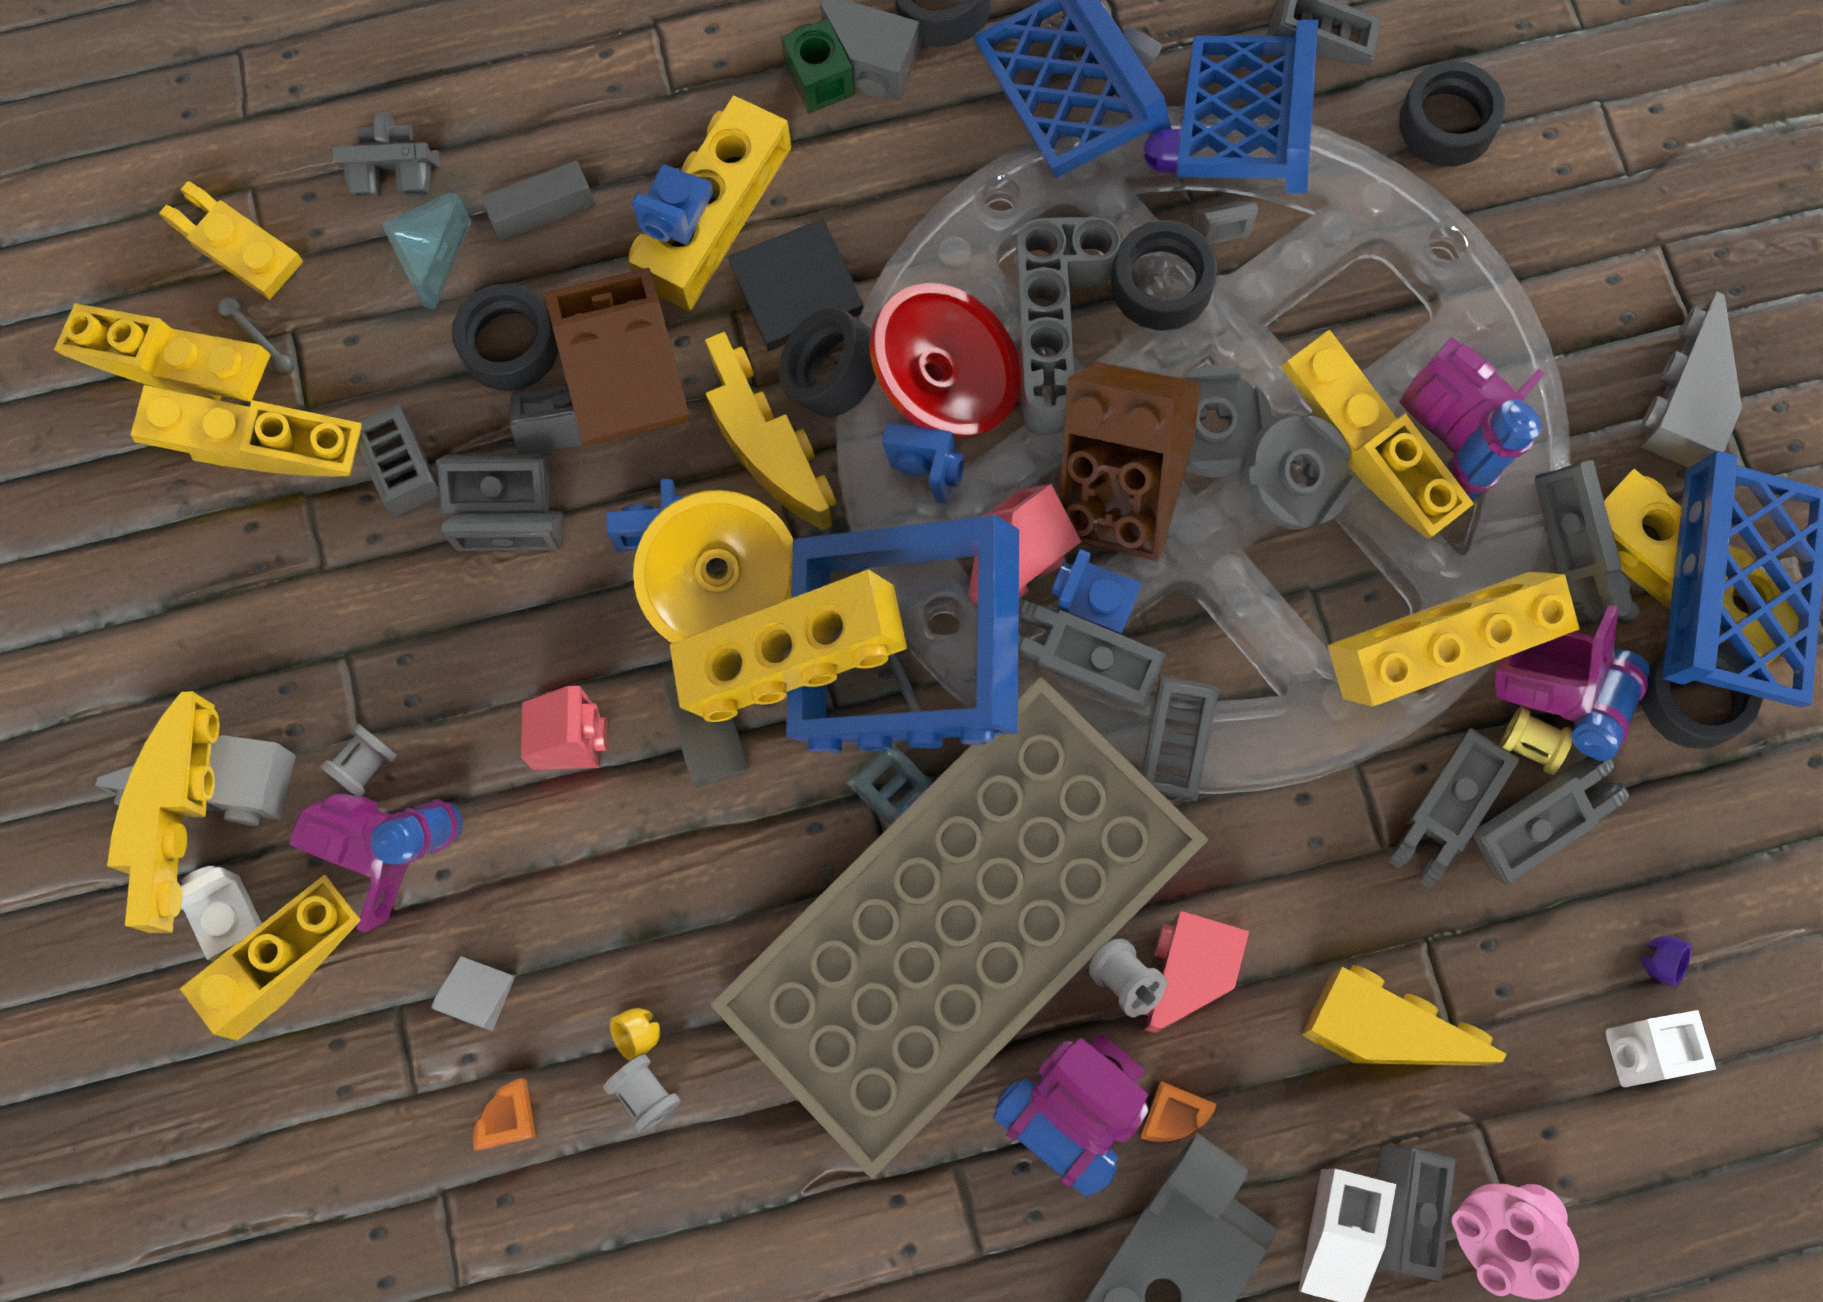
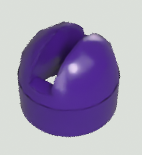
M1181 129L1155 131L1147 138L1144 144V158L1149 167L1162 173H1177Z
M1659 936L1648 941L1645 946L1656 952L1654 958L1641 956L1643 969L1650 977L1673 987L1679 986L1690 963L1692 944L1669 936Z

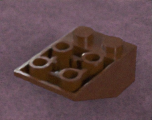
M649 267L545 292L551 323L583 447L691 420Z
M1095 362L1068 378L1059 500L1081 540L1080 543L1154 561L1161 559L1195 437L1201 382L1101 362Z

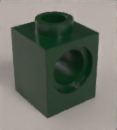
M828 18L814 24H803L795 28L791 33L781 36L785 66L808 114L855 96L852 66ZM812 61H823L819 64H809Z

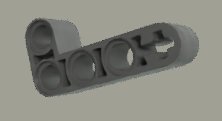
M1039 218L1024 224L1018 233L1014 279L1021 415L1026 427L1037 435L1052 436L1064 430L1068 378L1074 375L1069 288L1096 287L1110 280L1115 257L1120 248L1121 236L1117 227L1105 218ZM1096 249L1104 255L1092 256L1085 253L1084 250ZM1042 250L1049 253L1050 256L1036 257L1030 254V252ZM1044 298L1051 301L1053 305L1042 307L1034 304L1032 300ZM1047 347L1054 350L1057 354L1051 357H1043L1036 354L1034 349ZM1051 385V406L1045 405V400L1041 397L1043 386Z

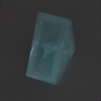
M450 192L382 224L420 300L426 308L433 310L437 306L471 223L469 214L460 196Z

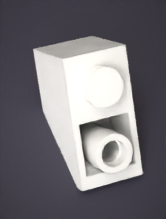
M1321 1169L1299 1292L1337 1302L1364 1301L1385 1249L1396 1184L1339 1169Z

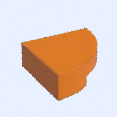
M520 1078L502 1086L486 1104L474 1127V1151L536 1138L527 1079Z
M1161 1081L1156 1089L1139 1138L1159 1143L1183 1139L1196 1132L1209 1120L1217 1104Z

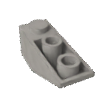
M1716 292L1702 309L1694 306L1686 317L1679 333L1680 337L1686 339L1681 352L1675 351L1672 354L1661 375L1660 380L1668 383L1663 397L1656 396L1653 399L1642 421V426L1649 428L1641 448L1687 468L1715 451H1725L1742 409L1725 295Z
M225 735L218 736L217 741L211 744L210 766L215 776V789L212 798L207 800L206 810L225 812L224 820L250 826H258L260 817L281 820L296 755L275 742ZM133 766L97 777L95 786L116 795L114 804L119 805Z

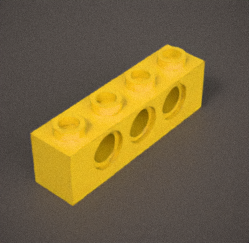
M734 95L724 111L719 110L714 114L707 129V138L698 152L693 151L688 155L683 164L682 171L710 181L713 189L711 198H716L717 200L707 204L690 238L691 241L687 245L674 247L671 245L675 240L669 239V241L663 242L647 234H640L634 240L629 251L628 262L631 271L649 267L657 296L689 312L692 310L791 150L788 121ZM732 157L742 158L740 161L735 163L724 162Z
M1633 469L1604 500L1622 568L1620 570L1670 610L1682 507L1667 495L1665 488L1658 481L1643 476ZM1642 524L1654 528L1659 534L1660 541L1650 538L1644 532ZM1729 545L1728 551L1741 569L1755 561L1745 551ZM1759 568L1747 575V578L1765 603L1781 593L1773 580ZM1732 585L1724 591L1723 605L1735 623H1737L1749 614L1740 611L1734 604L1733 596L1739 597L1742 600L1743 598ZM1786 599L1770 609L1788 636L1798 631L1799 617ZM1757 619L1741 629L1759 657L1776 646ZM1779 655L1765 663V665L1768 666L1774 662Z
M869 569L670 644L679 706L684 710L704 717V720L708 722H721L734 718L738 714V709L752 704L765 705L779 702L787 697L786 692L802 686L817 687L827 685L837 679L838 673L855 667L866 669L880 666L888 661V655L907 649L894 585ZM843 625L839 638L833 642L835 632ZM792 644L789 655L784 659L787 648ZM742 663L741 670L735 677L736 671L739 665Z
M1526 572L1327 646L1342 698L1374 707L1580 630L1565 574Z

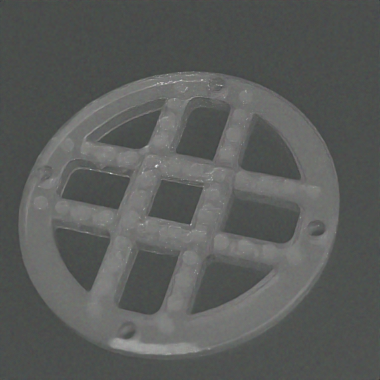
M1185 105L1166 107L1172 129L1182 130ZM1231 107L1235 111L1241 110V108ZM1127 113L1108 114L1104 116L1100 126L1114 128L1130 120V117ZM1213 114L1199 120L1200 123L1208 128L1222 121ZM1263 114L1252 122L1264 128L1275 120ZM1090 119L1078 123L1088 124ZM1312 124L1307 193H1285L1286 178L1177 177V173L1155 171L1146 164L1144 158V144L1149 137L1147 132L1055 179L1033 140L977 170L943 197L902 242L884 267L864 304L859 321L872 329L879 310L900 290L920 283L949 285L972 295L996 315L1010 335L1018 355L1015 286L1003 274L998 264L1016 250L1018 233L1022 226L1031 220L1071 217L1105 218L1117 227L1122 242L1130 231L1147 222L1159 221L1135 194L1178 190L1219 191L1257 197L1312 214L1310 218L1238 270L1227 275H1216L1209 304L1195 321L1180 329L1166 331L1142 327L1095 362L1181 378L1195 368L1202 367L1206 363L1209 366L1229 367L1242 373L1241 378L1249 382L1254 389L1257 385L1263 391L1271 408L1272 422L1291 416H1307L1313 411L1280 367L1293 356L1266 326L1353 262L1364 258L1380 260L1389 266L1421 300L1430 314V321L1362 371L1396 418L1408 414L1399 401L1415 376L1426 362L1453 337L1459 343L1466 344L1482 358L1488 360L1496 368V373L1511 386L1515 393L1538 368L1545 373L1523 400L1539 415L1542 429L1540 435L1533 441L1532 447L1525 454L1516 458L1503 471L1493 488L1476 499L1461 555L1457 554L1439 533L1427 539L1406 523L1375 495L1350 468L1348 470V477L1354 475L1353 490L1346 506L1334 520L1401 594L1410 608V614L1526 572L1548 573L1554 560L1534 479L1536 475L1570 465L1569 422L1562 381L1551 346L1530 299L1505 260L1476 225L1440 192L1407 168L1370 147L1323 127ZM1235 130L1223 138L1234 145L1245 139L1246 136ZM1060 135L1053 149L1057 157L1077 147L1081 138ZM1207 146L1191 157H1213L1219 153ZM1262 146L1248 154L1252 158H1276L1274 154ZM1003 200L1011 204L1013 208L997 211L991 209L988 205L994 201ZM1440 248L1450 253L1453 260L1441 259L1433 254L1431 249ZM1167 252L1148 253L1140 257L1134 263L1131 273L1133 283L1140 291L1151 298L1164 301L1180 299L1189 294L1194 288L1196 280L1195 271L1187 261L1176 254ZM1047 347L1034 349L1036 354L1043 357H1051L1057 354L1054 350ZM1073 355L1074 374L1085 369V367ZM877 377L871 390L857 406L845 414L837 416L838 474L849 532L982 517L1017 490L1052 484L1061 477L1064 430L1056 435L1041 436L1031 432L1026 425H1023L964 468L961 484L959 487L951 488L948 504L936 503L933 493L926 492L923 489L921 476L915 477L903 474L896 468H891L882 444L886 424L919 426L907 419L891 403L881 388ZM1051 385L1043 386L1041 397L1045 400V405L1051 406ZM1303 460L1291 463L1290 475L1295 483L1302 482L1306 484L1308 480L1303 474V469L1306 466ZM1239 473L1220 477L1196 496L1182 481L1162 557L1159 561L1120 552L1101 566L1104 569L1142 583L1126 626L1161 599L1171 594L1191 596L1205 608L1278 694V696L1255 699L1217 701L1199 793L1203 794L1263 791L1312 781L1356 766L1400 744L1438 718L1467 692L1494 662L1427 686L1425 694L1411 692L1374 707L1344 700L1329 650L1243 552L1277 525L1268 521L1255 508L1249 494L1240 486ZM958 558L863 568V571L869 569L894 585L906 644L913 655L949 693L967 708H976L978 603L973 604L968 595L971 579L960 566ZM1060 597L1047 606L1046 609L1057 613ZM939 613H949L957 618L960 627L957 632L950 635H938L929 630L928 624L933 616ZM1019 620L1018 634L1045 646L1051 630L1038 628ZM1018 657V699L1042 677L1142 774L1156 695L1150 694L1146 706L1141 710L1036 666L1038 662ZM1170 698L1169 706L1199 711L1201 701ZM1166 718L1164 729L1195 734L1197 724ZM1161 742L1160 752L1186 757L1192 756L1193 747ZM1157 764L1155 775L1187 781L1189 770Z

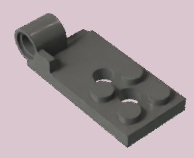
M1195 1133L1167 1171L1083 1302H1145L1147 1287L1151 1282L1160 1278L1173 1282L1178 1290V1302H1235L1266 1254L1278 1229L1234 1199L1249 1169L1202 1135Z

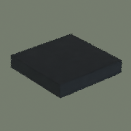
M824 218L727 256L732 272L768 351L786 345L789 336L798 325L816 311L832 307L844 310L853 317L864 313V304Z

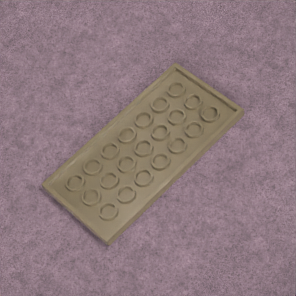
M1040 677L1018 699L1017 734L994 735L993 742H986V745H971L710 1006L867 1175L873 1179L1093 958L1095 953L1109 942L1209 839L1056 690Z

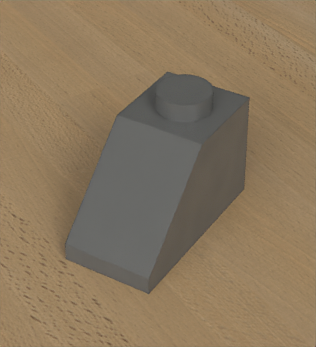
M820 0L821 19H829L852 66L854 88H858L866 95L874 98L887 97L900 101L920 52L919 22L848 0Z

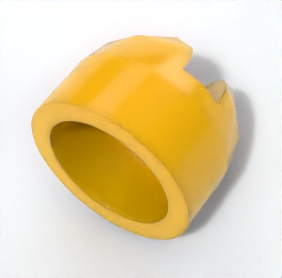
M641 1008L630 1009L612 1017L610 1020L612 1039L619 1052L627 1060H633L649 1052L660 1038L659 1023L653 1022L649 1024L653 1018V1014L649 1010Z

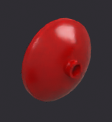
M920 283L900 290L879 310L870 334L872 366L884 393L907 419L921 428L952 431L954 439H967L981 436L991 431L1008 417L1017 402L1020 391L1019 360L1013 341L1006 328L987 306L958 288L939 283Z

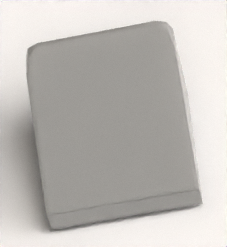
M1235 202L1193 211L1192 218L1196 231L1203 234L1211 245L1249 237L1258 213V206L1255 202Z
M461 956L436 995L431 1009L493 1031L515 976Z

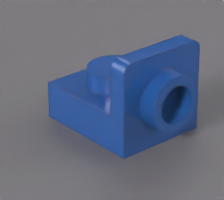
M662 164L647 196L636 193L631 204L639 227L647 235L659 241L666 242L672 239L687 245L713 194L711 182Z
M887 423L882 444L891 468H896L903 474L915 477L930 473L929 484L935 502L948 504L951 488L960 486L964 473V455L958 453L952 431Z
M661 479V508L654 509L652 506L645 504H631L623 507L622 511L606 512L607 534L616 552L637 550L644 531L656 515L674 501L685 497L678 496L672 479Z
M1080 549L1073 565L1063 562L1055 580L1051 594L1060 597L1057 613L1062 610L1122 635L1142 583L1089 563L1091 553Z

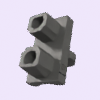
M376 111L373 127H358L359 142H376V145L332 147L333 163L344 169L348 193L357 198L381 196L380 170H396L397 192L401 195H428L431 168H440L439 152L437 150L430 151L426 142L397 144V141H411L413 139L411 125H395L390 111Z

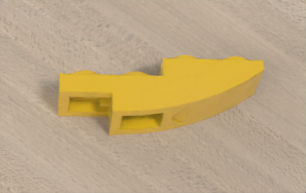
M74 303L54 348L56 352L63 356L146 385L219 401L223 396L249 402L253 399L271 355L259 344L172 329L160 318Z
M1330 329L1280 366L1313 411L1307 416L1324 419L1333 425L1345 438L1352 456L1346 458L1348 467L1390 509L1427 539L1433 537L1474 505L1407 414L1396 418Z
M725 332L705 339L711 362L722 384L721 387L705 394L712 416L738 460L757 483L795 515L821 530L831 527L829 507L836 505V500L825 475L823 474L815 478L808 461L815 459V455L804 429L802 428L794 432L786 414L774 419L764 393L761 391L753 395L747 379L753 377L754 373L742 346L733 349Z
M144 385L130 435L136 443L190 453L193 461L277 474L336 477L351 475L362 424L254 400L251 401V405L248 407Z
M193 691L181 692L162 715L145 742L131 770L121 797L111 835L107 867L130 874L125 926L148 933L173 932L174 917L179 914L182 905V890L177 882L179 858L184 856L187 847V832L182 824V818L205 817L207 800L212 798L215 789V776L210 766L211 744L215 743L219 736V717L214 709L215 705Z

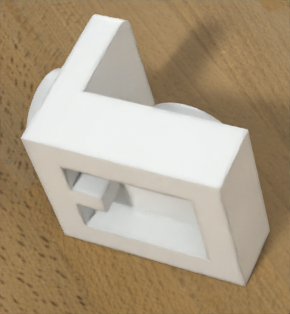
M207 866L189 873L182 879L181 909L184 910L207 960L214 962L262 924L239 875L222 867Z
M1698 1010L1646 1019L1606 1030V1037L1619 1082L1623 1087L1716 1069Z

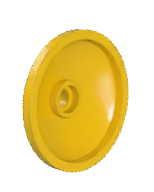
M710 490L682 497L656 515L639 541L633 570L634 588L639 605L645 617L656 631L669 642L675 643L791 599L793 537L776 513L760 501L747 495L725 490ZM713 558H721L727 563V569L721 575H712L706 569L707 563Z

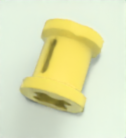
M1520 706L1511 718L1499 746L1508 752L1514 751L1542 764L1543 772L1554 775L1571 748L1573 729L1564 727L1560 730L1531 716L1529 708Z

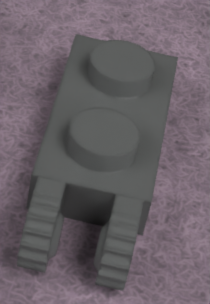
M1583 461L1536 475L1534 481L1558 573L1565 574L1577 620H1580L1581 623L1595 622L1600 619L1602 609L1607 610L1609 605L1618 607L1617 617L1627 615L1626 613H1630L1629 610L1632 608V595L1629 593L1628 579L1619 571L1622 568L1594 461ZM1594 576L1596 584L1589 577Z
M1019 600V620L1038 628L1051 630L1045 646L1018 634V657L1038 662L1036 666L1138 709H1144L1166 654L1062 610L1056 613L1032 602Z
M1469 728L1407 822L1411 826L1400 839L1388 862L1400 869L1403 864L1410 860L1416 850V845L1423 834L1441 845L1432 859L1422 869L1419 883L1431 889L1444 873L1454 855H1458L1463 851L1520 759L1474 729Z
M1588 756L1583 758L1582 761H1578L1570 766L1568 772H1563L1475 830L1473 837L1496 880L1505 885L1507 883L1510 884L1600 825V819L1617 809V806L1627 802L1626 799L1629 798V793L1622 782L1618 783L1615 781L1603 784V786L1598 787L1597 790H1593L1587 795L1584 790L1600 781L1603 776H1607L1608 773L1612 772V769H1614L1612 759L1597 761L1594 757Z

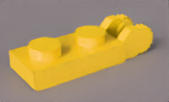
M189 181L185 183L180 191L189 203L207 214L199 224L195 226L183 213L167 204L158 213L167 224L185 236L195 249L268 300L276 294L303 263L301 257L294 250L223 201L219 200L216 202L208 193Z

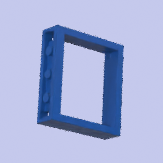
M996 515L793 539L791 598L830 584V572L978 556L976 708L826 718L827 685L817 687L802 686L788 691L786 738L807 743L808 752L825 751L836 754L842 752V744L857 743V748L860 750L887 751L892 749V741L908 740V746L938 748L943 746V738L961 737L960 742L963 744L986 745V742L994 741V735L1017 734L1019 529ZM792 644L789 646V653L791 651Z

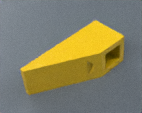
M324 874L182 986L180 990L213 1035L238 1041L285 1004L361 919L330 878Z
M1352 965L1350 970L1341 967L1330 974L1301 1034L1355 1064L1489 1066L1503 1062L1506 1057V1053L1491 1046L1493 1038L1488 1033L1463 1022H1459L1458 1027L1436 1017L1439 1009L1430 1002L1412 994H1405L1403 999L1382 988L1385 981L1380 976L1357 965Z

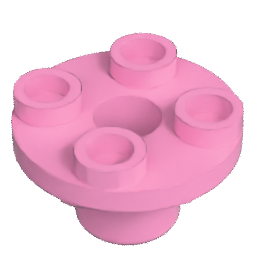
M1507 1184L1483 1185L1473 1190L1465 1198L1452 1217V1225L1456 1231L1459 1244L1468 1260L1477 1269L1479 1282L1486 1290L1497 1296H1506L1511 1293L1528 1299L1552 1298L1561 1295L1576 1275L1579 1265V1252L1575 1238L1567 1226L1568 1216L1566 1208L1562 1201L1545 1187L1535 1184H1526L1519 1188Z

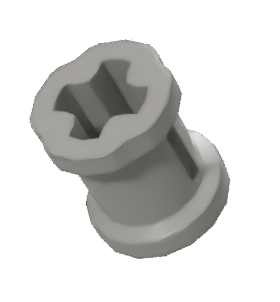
M358 723L353 729L354 738L333 761L326 760L320 767L352 794L361 797L365 793L363 788L365 783L385 761L392 762L397 757V754Z
M1123 938L1114 939L1107 942L1095 953L1089 964V975L1097 985L1109 987L1119 997L1118 1004L1126 1015L1136 1017L1147 1014L1162 1000L1167 980L1159 970L1155 968L1147 969L1136 958L1137 952L1129 941Z
M645 1054L636 1057L624 1065L603 1085L605 1092L608 1095L615 1094L636 1122L633 1129L638 1135L645 1133L659 1123L681 1102L675 1093L668 1094L648 1068L651 1061Z

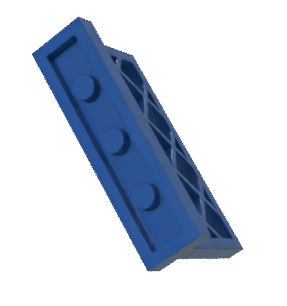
M1041 0L973 36L981 55L1055 179L1146 132L1150 136L1155 131L1172 129L1164 96L1100 0ZM1060 11L1065 15L1059 30L1040 28L1042 21ZM1008 38L1020 40L1014 53L997 52L992 49L993 46ZM1033 41L1052 44L1046 58L1027 55ZM1065 45L1086 48L1080 62L1059 59ZM1020 69L1039 71L1033 86L1014 84ZM1052 73L1073 76L1067 91L1046 88ZM1085 78L1107 81L1101 95L1080 92ZM1039 102L1060 104L1054 119L1033 117ZM1073 106L1094 109L1088 124L1066 121ZM1106 111L1127 113L1130 117V120L1114 128L1100 126ZM1060 135L1081 138L1077 147L1057 157L1053 149Z
M1297 20L1296 36H1194L1177 160V177L1286 178L1285 193H1307L1318 20ZM1203 55H1226L1228 58L1215 64ZM1262 55H1283L1269 64L1259 59ZM1241 67H1245L1252 72L1241 80L1231 74ZM1214 82L1225 88L1214 95L1203 90ZM1266 82L1278 88L1267 95H1263L1256 90L1257 87ZM1238 98L1250 104L1239 111H1235L1227 106ZM1210 114L1222 120L1209 128L1199 122V120ZM1263 114L1275 120L1264 128L1252 122ZM1235 130L1246 136L1245 139L1234 145L1223 138ZM1207 146L1219 153L1213 157H1191ZM1262 146L1274 154L1276 158H1252L1248 154Z
M1715 451L1686 469L1662 679L1683 685L1695 680L1803 708L1812 704L1823 586V488L1737 466L1738 456ZM1735 484L1749 487L1763 507L1747 517L1734 499ZM1789 498L1810 504L1808 526L1802 530L1797 528L1781 505V503ZM1768 513L1786 539L1772 550H1770L1752 524V522ZM1737 532H1739L1757 558V560L1743 569L1739 567L1728 551L1729 539ZM1790 546L1804 564L1803 578L1796 583L1792 581L1775 557ZM1760 566L1764 567L1781 592L1766 603L1747 578L1748 574ZM1732 585L1752 611L1737 623H1735L1723 605L1724 591ZM1785 599L1799 617L1798 631L1791 636L1787 635L1770 610ZM1756 619L1776 645L1760 657L1741 631V629ZM1726 639L1730 641L1746 664V667L1737 673L1716 668L1718 645ZM1780 653L1794 671L1792 688L1779 685L1765 665V663ZM1752 673L1755 678L1748 677V675Z

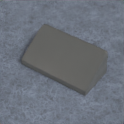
M577 160L481 196L499 242L596 206Z
M567 384L511 394L510 428L518 453H542L583 446Z
M551 453L448 454L436 460L441 514L535 513L549 511Z
M561 511L535 513H456L442 524L441 532L456 551L559 550V548H562L564 516Z
M674 673L660 677L689 775L696 789L749 772L750 770L734 719L708 722L704 720V717L680 708Z
M1383 1145L1381 1147L1377 1179L1396 1184L1386 1245L1377 1266L1378 1269L1441 1281L1455 1158L1409 1147Z

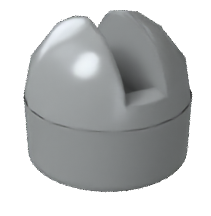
M1129 25L1123 33V36L1145 68L1149 67L1156 59L1163 45Z

